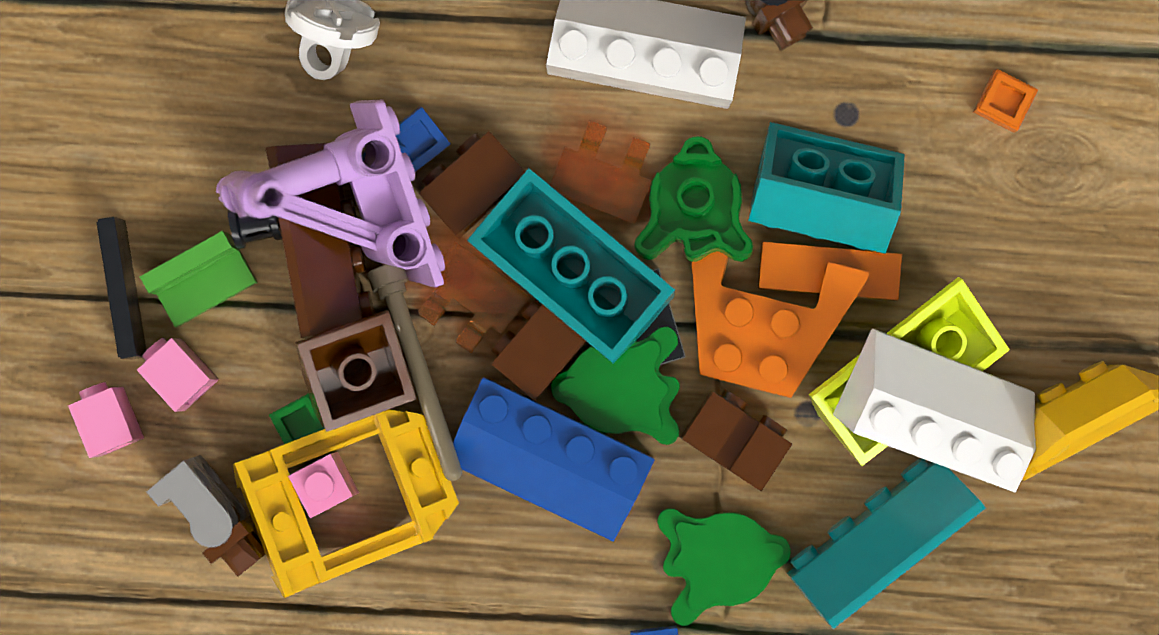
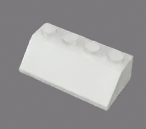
M560 0L546 63L547 74L728 109L734 95L746 17L659 0Z
M873 328L833 413V416L855 434L1016 492L1036 450L1034 429L1035 393L1033 391Z

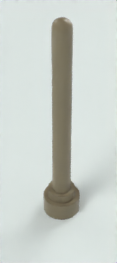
M391 265L380 266L367 273L372 291L378 292L381 300H386L443 474L447 480L456 481L462 475V468L403 295L407 291L405 283L408 282L405 269Z

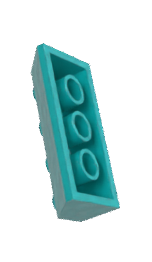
M530 168L527 169L467 239L479 252L613 364L646 331L675 295V289Z
M923 458L916 460L901 473V476L904 478L901 483L891 491L885 486L875 492L864 502L868 508L854 520L850 516L841 519L828 530L827 533L831 537L828 541L817 549L813 545L806 547L790 561L794 567L787 572L788 576L821 618L833 629L986 509L981 500L949 468L929 460L926 462Z

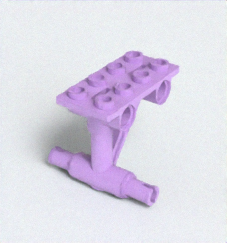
M364 100L351 103L350 108L357 129L343 133L335 141L325 144L324 150L260 173L242 170L234 171L223 177L217 184L216 193H220L219 200L231 212L237 213L240 218L246 216L266 218L274 215L360 245L364 254L372 261L405 269L409 281L434 288L444 284L441 271L445 270L444 259L438 246L431 244L426 226L430 225V217L424 202L420 198L416 199L411 181L415 179L414 168L408 155L400 151L396 135L400 133L399 123L393 109L390 106L386 107L383 100ZM363 147H365L366 156L364 161H362L361 157ZM334 182L339 186L350 182L362 220L296 196ZM394 240H395L396 243H395V247H394V249H393L392 246H393V242H394Z

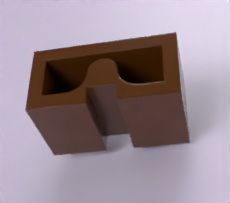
M490 131L482 138L477 133L472 135L457 149L456 152L460 155L457 160L448 168H445L443 164L438 165L421 181L425 188L419 192V195L458 239L483 219L486 213L503 199L525 173L524 169Z
M537 299L522 314L528 321L516 335L509 330L491 350L497 356L492 365L533 401L537 400L586 342Z
M726 389L723 390L720 396L710 391L680 438L762 492L792 446L791 442L783 438L787 429L766 415H763L759 422L744 412L748 404Z

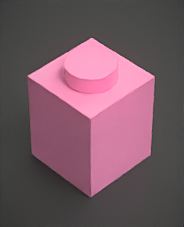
M161 338L142 355L146 362L137 369L141 376L174 412L186 411L219 380L182 339L171 338L169 341Z
M106 382L80 391L79 394L82 400L68 405L89 458L106 455L144 439L124 387H111L108 389Z
M338 452L329 454L288 476L309 518L359 493Z

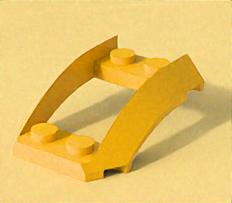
M389 409L328 432L323 429L233 464L236 485L242 491L273 572L271 578L284 598L434 539L435 533L459 504L451 481L447 480L443 474L424 415L408 411L401 412ZM379 434L412 521L321 556L297 492L288 477L290 475L288 469Z

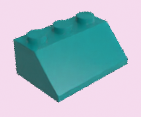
M770 122L753 189L748 221L763 224L770 228H780L805 234L816 239H826L851 245L862 250L886 253L901 213L905 154Z

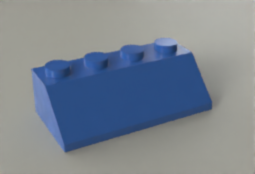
M485 377L482 378L453 441L462 470L613 542L633 507L655 461L652 456Z

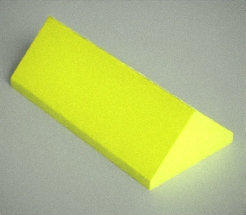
M957 277L886 333L981 371H984L1010 350L960 277ZM859 354L812 391L809 397L817 415L855 460L863 466L888 447V445L853 433L833 416L860 356Z

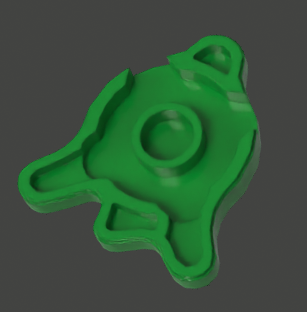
M701 136L687 139L681 151L673 157V162L664 167L660 173L657 172L652 180L649 195L651 216L646 227L635 239V252L639 257L651 260L660 255L672 243L680 242L684 245L685 257L692 262H697L716 251L724 253L734 261L742 262L747 260L752 255L753 243L743 230L739 220L742 208V192L738 176L733 174L722 163V159L714 152L712 144L708 139Z
M669 327L659 328L646 339L633 343L614 364L593 346L589 347L577 358L568 371L554 378L551 384L552 395L558 402L568 405L580 420L592 429L603 433L615 434L640 431L649 434L661 444H673L677 440L680 431L677 422L670 414L669 408L679 392L680 383L675 377L663 376L659 371V367L677 347V334Z
M666 508L658 515L657 523L659 529L671 543L663 562V570L668 576L683 577L686 582L685 587L671 606L672 618L677 624L682 626L691 624L702 612L713 606H735L754 599L767 587L776 570L786 564L791 555L790 545L785 538L770 534L756 521L740 513L720 512L706 517L695 518L686 516L674 508Z

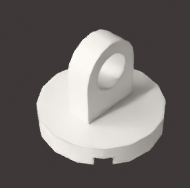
M287 0L284 14L286 23L294 32L302 36L299 47V59L302 67L310 76L319 80L331 79L343 71L349 61L351 48H362L371 45L377 38L380 26L379 18L374 19L375 12L369 5L360 0ZM317 44L324 46L330 52L332 58L330 66L322 63L317 57Z

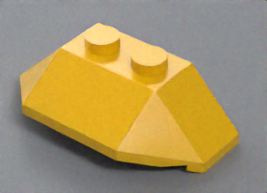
M1100 361L1080 371L1078 374L1081 380L1065 388L1062 382L1037 394L1040 402L1035 404L1034 429L1036 450L1021 481L1035 476L1043 470L1158 411L1159 376L1123 364L1107 366L1104 361Z

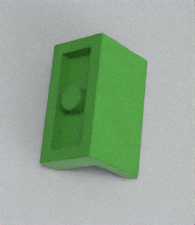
M224 231L215 234L140 276L148 293L158 296L176 328L258 283L240 249L236 248L232 235Z

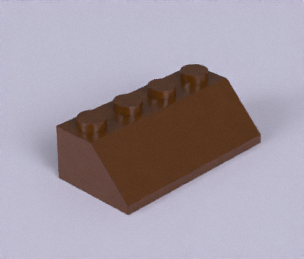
M328 143L266 147L269 169L324 150V145ZM336 182L296 196L357 218L353 200H345L342 185L339 186ZM278 217L301 338L306 339L374 315L370 291L362 292L359 273L366 272L362 247L360 245L353 246V243Z

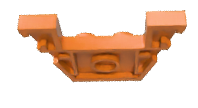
M716 251L697 262H692L700 375L792 398L855 298L864 287L870 273L828 262L817 306L811 309L724 287L722 282L729 258L724 253Z

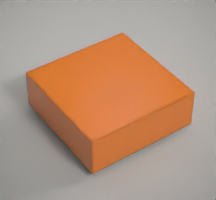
M996 69L993 71L973 113L1015 133L1028 112L1038 89Z

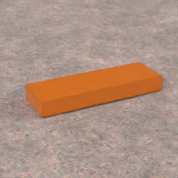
M773 242L761 243L757 289L820 294L827 264L831 262L870 272L867 282L856 298L899 300L902 254Z

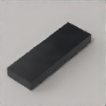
M117 217L98 219L96 223L117 354L120 359L132 360L143 358L142 355L146 351V344L126 221Z

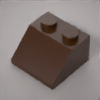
M387 310L296 342L302 375L316 417L326 432L416 400L395 329Z

